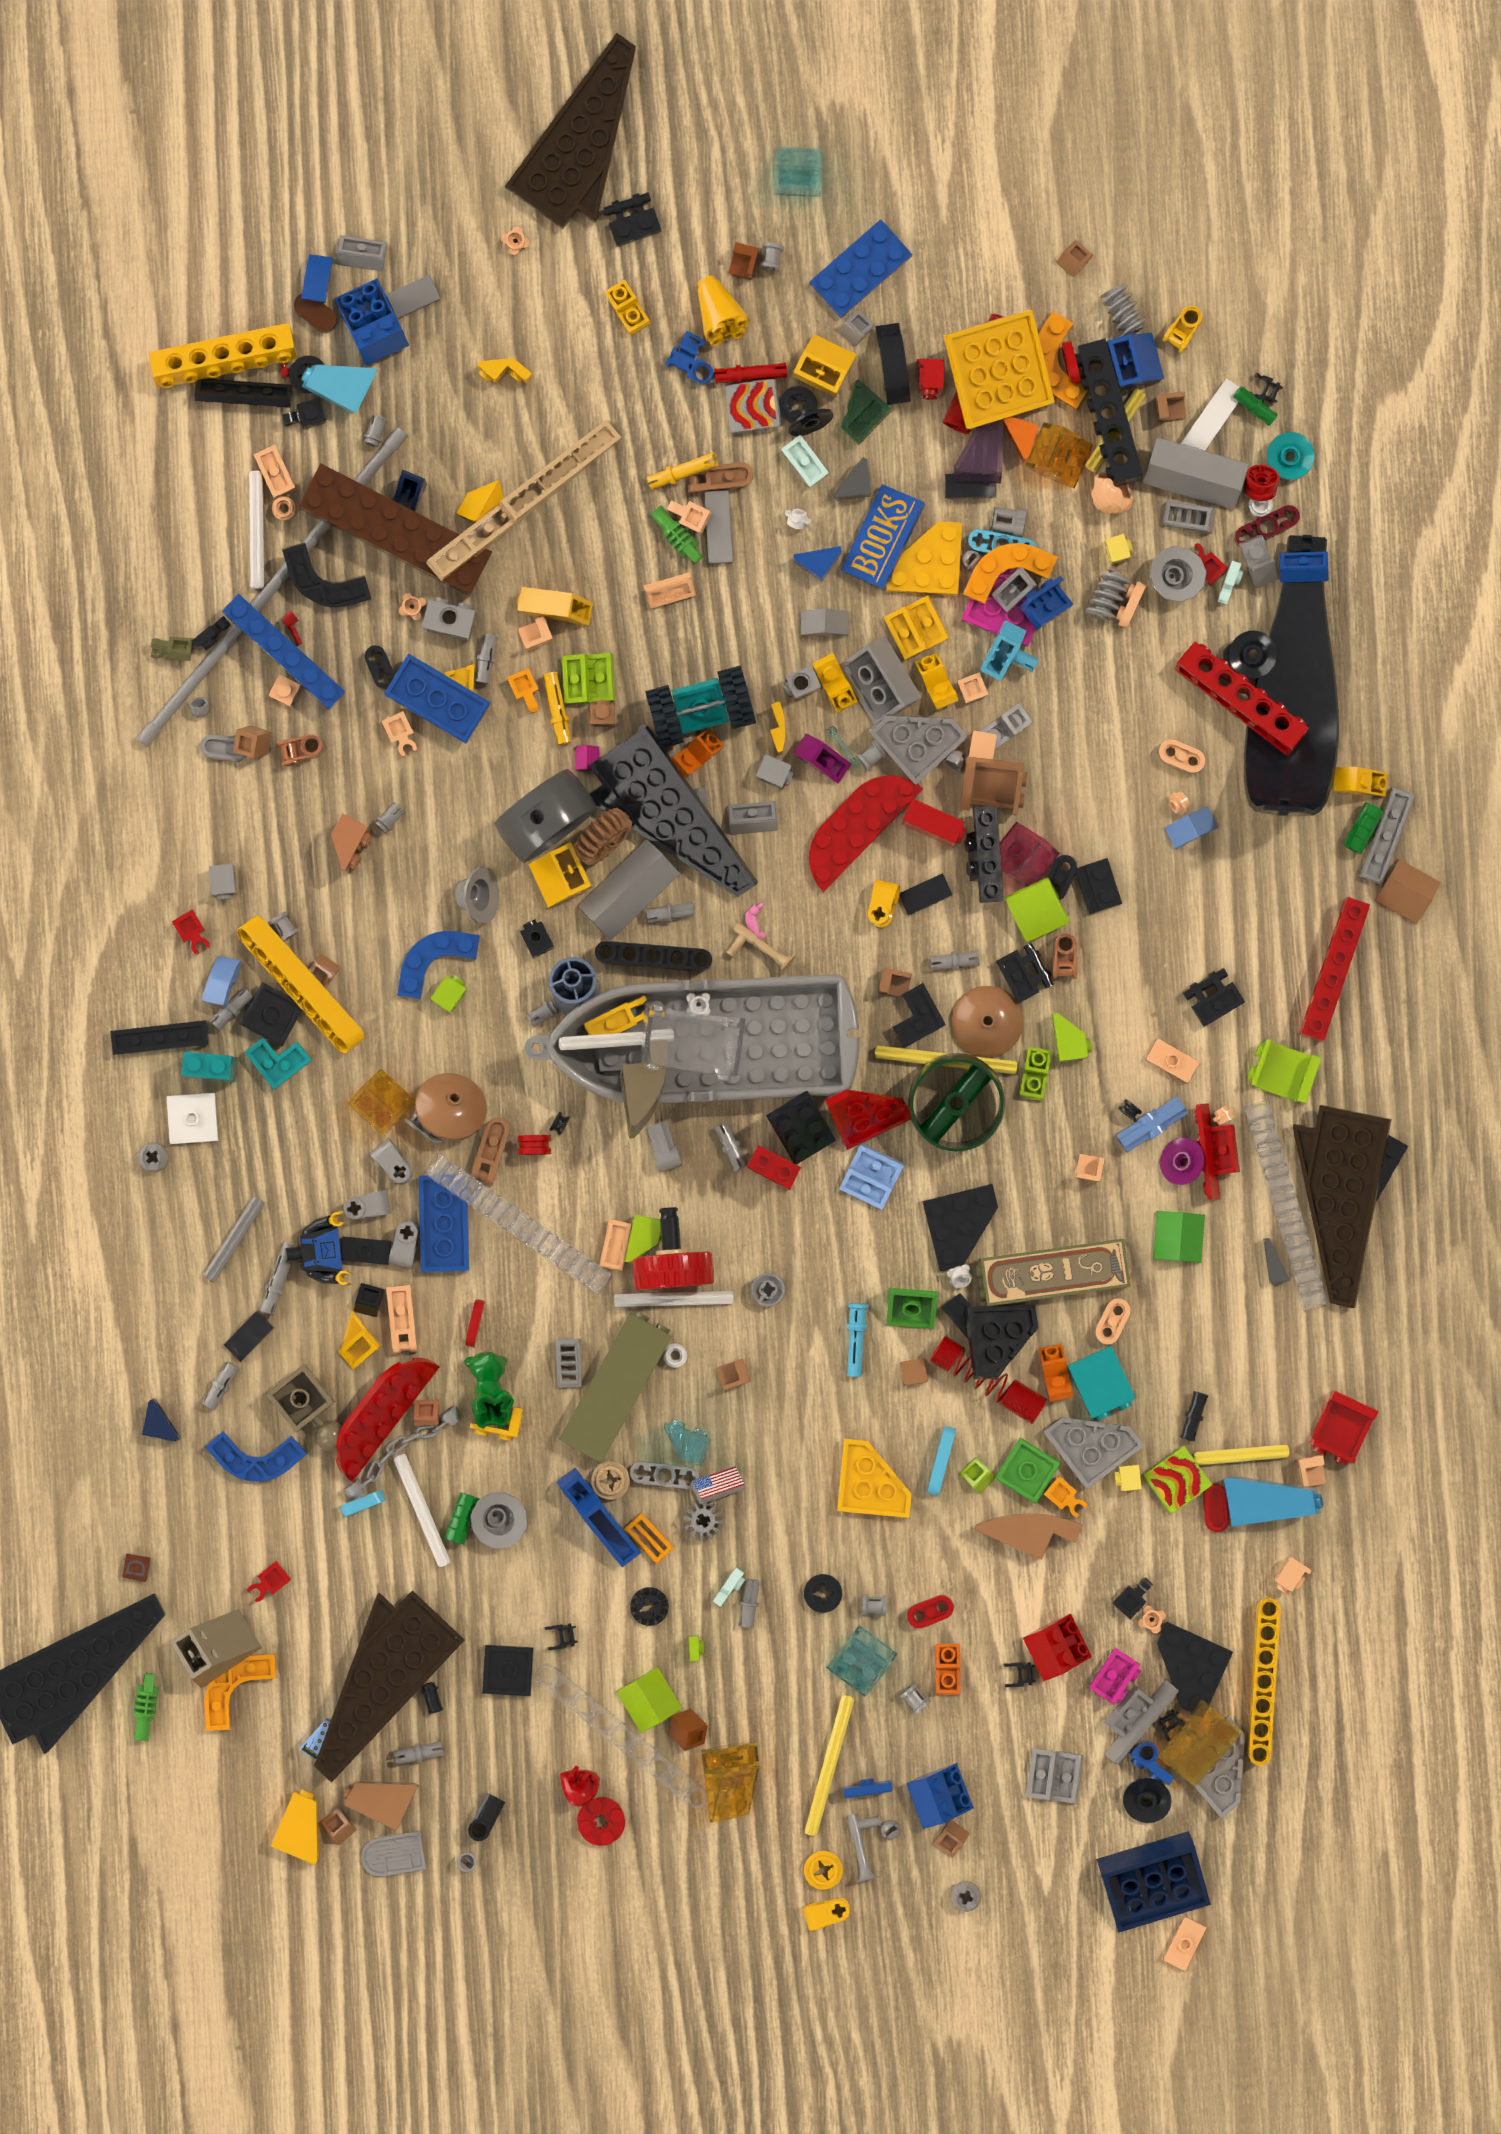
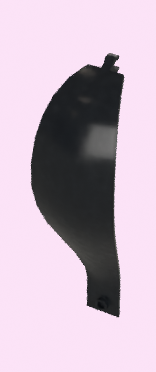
M1290 535L1287 539L1286 553L1326 552L1327 539L1325 537ZM1324 581L1288 582L1282 585L1269 634L1277 649V660L1268 674L1256 679L1255 687L1262 688L1275 703L1280 702L1287 708V712L1292 716H1297L1304 720L1309 729L1306 736L1288 757L1247 726L1244 747V785L1248 804L1255 812L1278 816H1314L1322 811L1328 800L1337 764L1339 741L1337 685L1327 620ZM1263 708L1256 709L1260 715L1268 714ZM1283 723L1275 724L1280 730L1287 729Z

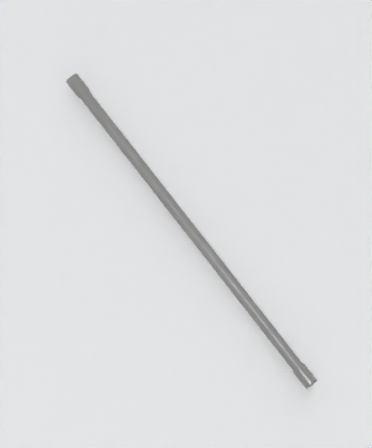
M397 427L354 481L365 486L390 455L405 441L408 435ZM320 520L303 540L302 543H306L308 553L331 525ZM286 562L251 602V605L258 612L290 576ZM235 624L230 627L157 716L147 724L137 736V739L146 747L150 745L166 722L243 632Z

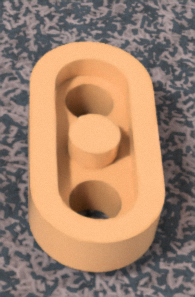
M1137 581L1136 585H1130L1125 596L1129 598L1126 607L1121 605L1116 619L1120 620L1119 626L1127 629L1144 592L1145 584Z
M1166 740L1159 748V757L1164 763L1185 772L1197 773L1205 765V756L1200 750L1179 741ZM1172 748L1175 751V755L1172 757L1168 756L1166 750ZM1194 757L1197 760V764L1191 766L1188 763L1189 758Z
M1113 1299L1107 1304L1095 1330L1096 1338L1101 1343L1112 1344L1118 1340L1130 1315V1306L1125 1300ZM1115 1306L1122 1308L1120 1315L1114 1314L1113 1309ZM1107 1327L1112 1331L1109 1337L1103 1335V1330Z

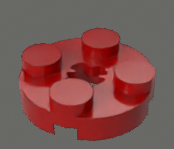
M604 1796L593 1798L588 1804L583 1805L577 1817L578 1831L587 1842L597 1846L610 1845L618 1840L624 1831L626 1823L620 1804ZM600 1814L606 1816L605 1820L608 1822L606 1827L602 1825V1828L597 1827V1822L594 1820L597 1815L599 1817Z

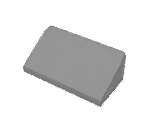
M340 235L336 251V264L383 271L387 242Z
M430 275L386 295L397 319L440 299Z
M775 801L728 805L730 834L778 830Z

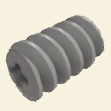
M1127 284L1116 286L1099 297H1106L1103 305L1110 306L1107 313L1110 315L1115 314L1112 322H1120L1116 329L1117 331H1124L1121 337L1136 334L1144 328L1142 324L1146 321V318H1137L1142 312L1141 309L1134 311L1132 309L1137 302H1128L1132 293L1124 294L1123 291L1128 287Z
M1108 569L1109 573H1102L1101 575L1106 582L1100 581L1097 584L1101 590L1094 591V596L1097 599H1090V604L1094 608H1086L1088 615L1105 623H1109L1107 621L1108 618H1116L1111 610L1120 609L1115 601H1123L1124 599L1119 593L1128 592L1123 584L1132 583L1124 575Z

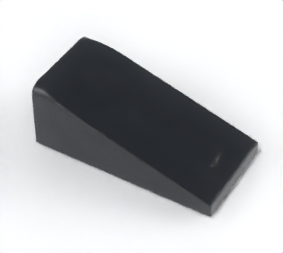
M942 873L901 892L899 896L909 916L951 897L952 892Z
M256 1311L224 1346L241 1362L275 1327L259 1311Z

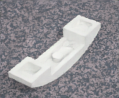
M1227 378L1182 441L1183 444L1202 450L1207 449L1239 403L1233 396L1239 388L1236 384Z

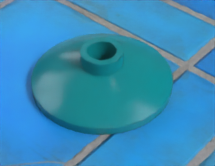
M1282 433L1271 441L1267 449V463L1278 472L1279 477L1282 479H1299L1306 475L1313 466L1315 458L1313 446L1305 436L1299 433ZM1288 453L1293 454L1294 460L1287 461L1285 455Z

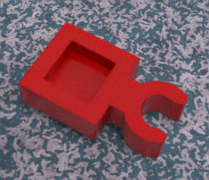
M1196 543L1195 548L1199 551L1198 556L1202 559L1206 569L1205 581L1212 586L1228 571V567L1212 552L1206 556L1203 547Z
M193 909L172 921L183 942L192 941L191 949L196 955L200 954L197 950L198 943L203 942L207 948H210L209 941L200 936L205 929Z
M275 1561L257 1576L261 1583L252 1584L248 1587L247 1591L250 1592L255 1588L258 1589L260 1596L255 1601L259 1602L264 1599L267 1590L273 1595L292 1579L279 1562Z

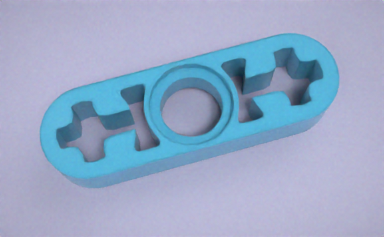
M981 529L971 532L968 538L970 549L983 554H987L991 550L987 549L989 544L981 543L980 547H976V542L972 541V538H977V535H982V540L985 541L990 540L989 536L994 537L991 544L992 550L996 548L995 543L999 539H1005L1009 544L1016 541L1036 547V544L1030 539Z
M948 1426L943 1428L927 1494L939 1496L956 1428Z

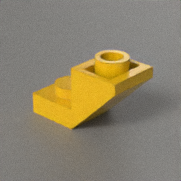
M514 358L479 361L477 364V368L480 370L479 376L488 383L492 380L497 384L508 370L511 371L509 375L518 383L523 381L525 384H528L533 378L532 373Z
M833 653L812 663L816 675L836 713L858 702Z
M937 653L915 662L936 710L958 701L957 694L948 679L944 665Z

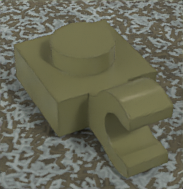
M170 636L169 641L154 638L151 641V647L158 649H152L151 657L158 659L166 655V659L190 661L194 643L191 640L194 638Z

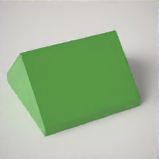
M1157 1211L1153 1259L1201 1263L1205 1215Z
M889 1288L886 1325L934 1329L938 1291Z

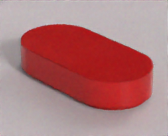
M1072 341L1063 342L1062 353L1069 382L1071 385L1080 383Z
M476 1299L474 1302L466 1336V1346L475 1348L485 1305L484 1300Z
M1212 1484L1203 1492L1205 1525L1213 1532H1222L1229 1525L1227 1493L1223 1486Z

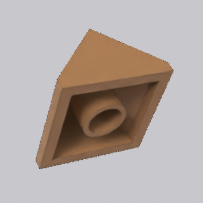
M1398 859L1375 901L1417 924L1432 902L1441 882Z

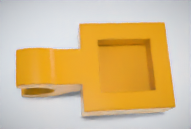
M527 668L507 677L517 701L524 698L530 713L538 711L539 707L533 693L539 690L530 669Z

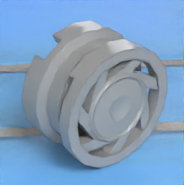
M773 1273L759 1275L752 1284L753 1298L763 1306L777 1305L785 1296L786 1287L784 1281Z

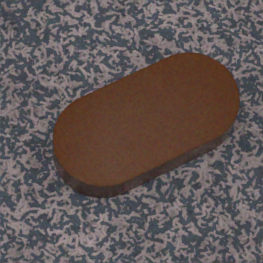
M302 294L298 295L294 301V308L300 317L323 333H328L336 327L337 317L324 303L302 300Z

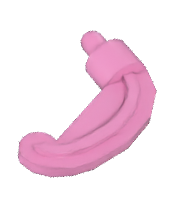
M762 902L757 906L754 904L746 912L745 918L747 928L760 939L766 936L764 932H759L756 915L761 912L760 909L764 906Z

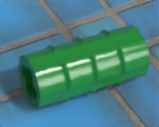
M1367 802L1364 803L1361 811L1358 812L1359 814L1343 843V846L1361 855L1384 813L1380 808Z
M460 1492L445 1539L465 1545L471 1527L470 1515L480 1498Z

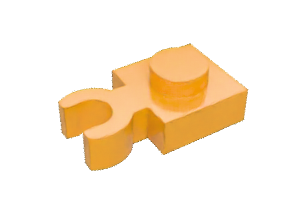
M1060 1476L1043 1493L1061 1510L1067 1505L1070 1513L1077 1518L1079 1514L1074 1511L1075 1505L1081 1504L1083 1507H1087L1085 1501L1073 1497L1077 1491Z

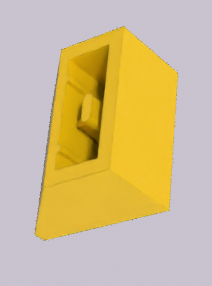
M814 334L793 372V377L836 398L857 354Z
M572 843L555 849L529 864L548 908L592 889Z

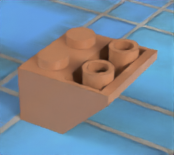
M342 813L331 836L341 868L349 873L351 869L356 870L361 861L359 854L362 848L367 849L373 836H371V830L368 826Z

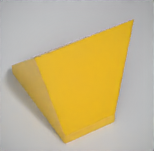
M499 480L468 492L456 514L474 524L493 510L504 499Z
M352 1310L342 1347L338 1352L354 1370L380 1349L382 1345Z

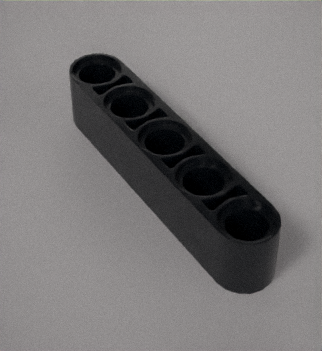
M602 941L595 948V956L603 964L698 972L706 971L712 965L710 952L701 948ZM604 946H609L613 950L612 956L608 959H603L599 956V951ZM627 948H633L637 952L636 958L632 961H627L623 957V952ZM651 950H657L661 954L660 960L656 963L649 962L647 959V954ZM675 952H681L685 956L684 962L680 965H676L671 961V956ZM699 954H705L709 961L707 965L700 967L696 965L695 957Z

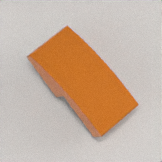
M936 1644V1695H960V1644Z

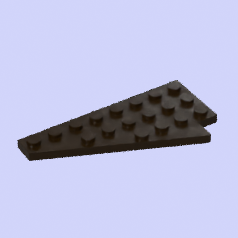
M618 33L614 35L505 185L507 190L562 229L565 228L577 210L594 223L598 220L636 52V46Z
M1320 1105L1316 1127L1293 1124V1132L1330 1303L1355 1308L1392 1119Z
M413 1590L396 1608L380 1593L375 1598L314 1767L331 1783L465 1641Z

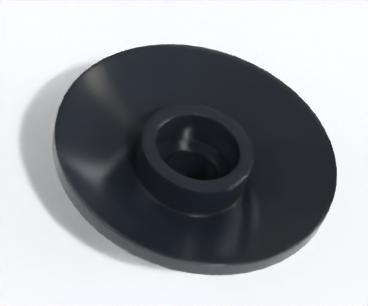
M806 408L790 424L788 432L791 436L808 435L826 426L832 420L833 412L830 409L813 410L812 408Z
M1255 630L1243 632L1233 640L1230 646V664L1237 673H1242L1247 678L1263 677L1272 670L1276 663L1277 649L1275 643L1263 632ZM1251 650H1256L1258 652V657L1256 659H1251L1249 657V652Z
M1140 1778L1128 1785L1123 1796L1126 1812L1133 1819L1144 1823H1153L1163 1819L1168 1814L1172 1803L1168 1788L1160 1781L1152 1778ZM1144 1795H1151L1152 1798L1146 1799Z

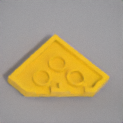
M938 521L905 550L891 575L886 591L958 595L962 523Z
M844 1439L837 1511L909 1518L911 1492L868 1441Z

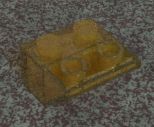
M1043 422L1026 467L1041 476L1075 489L1093 445L1064 426Z
M380 1069L357 1091L347 1104L385 1137L415 1104V1099L387 1073Z

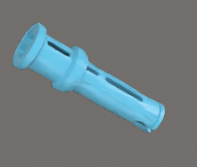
M848 1303L850 1314L849 1323L846 1324L847 1330H850L847 1376L861 1377L864 1331L868 1329L866 1309L869 1308V1304Z

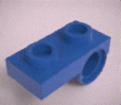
M1140 1741L1129 1752L1133 1757L1131 1762L1141 1770L1144 1767L1152 1772L1150 1774L1152 1779H1156L1161 1783L1165 1782L1167 1785L1174 1779L1169 1772L1155 1762L1158 1757V1749L1151 1741ZM1151 1746L1153 1748V1754L1150 1758L1145 1759L1141 1757L1140 1750L1142 1747Z

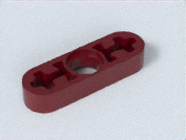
M1286 505L1240 527L1234 535V541L1240 547L1239 543L1245 541H1240L1239 539L1242 536L1241 532L1244 531L1246 534L1253 532L1252 526L1254 525L1256 526L1257 534L1262 535L1264 540H1267L1294 527L1300 519V513L1296 507ZM1284 511H1288L1289 514L1294 513L1295 516L1292 518V523L1285 520L1280 523L1282 528L1279 529L1278 522L1273 516L1277 515V519H1281L1285 515ZM1268 520L1273 523L1274 530L1271 533L1266 534L1261 531L1260 524L1263 521ZM1257 535L1251 536L1250 539L1257 537Z

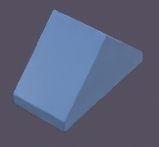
M1207 806L1166 826L1165 830L1174 848L1177 849L1217 829L1218 826Z

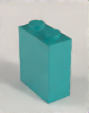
M183 1052L181 1076L192 1079L235 1082L237 1058L229 1055Z
M1108 1346L1067 1365L1091 1419L1096 1417L1099 1421L1110 1416V1410L1118 1407L1121 1411L1133 1405L1131 1401L1136 1399L1112 1346Z

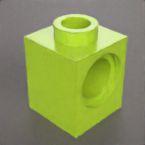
M446 975L430 999L449 1013H452L467 992V989L463 987L465 982L455 975L452 978Z

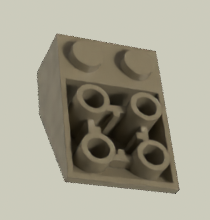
M239 1609L194 1626L170 1641L189 1676L200 1688H203L262 1648Z

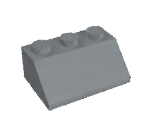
M885 636L867 644L839 665L873 724H876L884 715L900 713L922 698Z

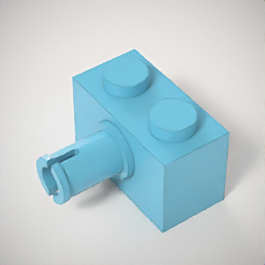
M1005 620L984 658L980 671L1001 681L1009 665L1014 662L1033 672L1039 658L1020 650L1026 630Z

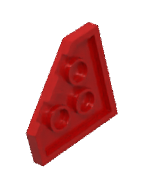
M846 1089L825 1099L847 1150L911 1120L907 1105L903 1098Z

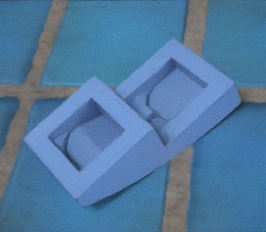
M218 956L206 983L202 1001L227 1006L232 984H237L242 961Z

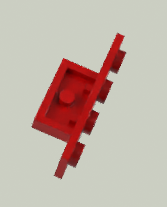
M1209 1103L1196 1104L1194 1118L1199 1128L1197 1142L1204 1153L1202 1171L1204 1172L1205 1181L1203 1183V1190L1208 1200L1221 1199L1218 1175L1240 1172L1234 1124L1212 1127Z

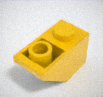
M1336 767L1333 791L1354 795L1386 797L1388 773L1361 767Z

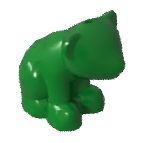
M481 1352L474 1357H467L464 1363L477 1379L475 1399L471 1404L476 1424L483 1429L487 1425L497 1424L498 1428L505 1426L510 1420L511 1413L509 1410L514 1404L512 1395L506 1390L503 1391L499 1379L505 1372L507 1359L493 1352Z

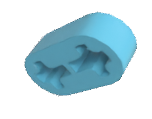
M381 1489L339 1507L343 1517L384 1502L386 1498Z

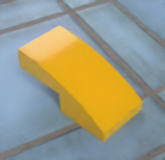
M779 701L771 704L778 727L770 730L778 755L783 753L785 744V720Z

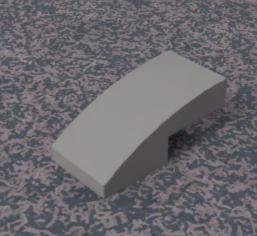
M1018 703L979 732L996 734L997 738L994 749L996 750L1031 725L1033 721L1020 703Z

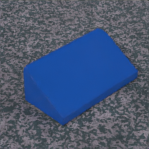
M1328 551L1280 553V582H1317L1329 580Z

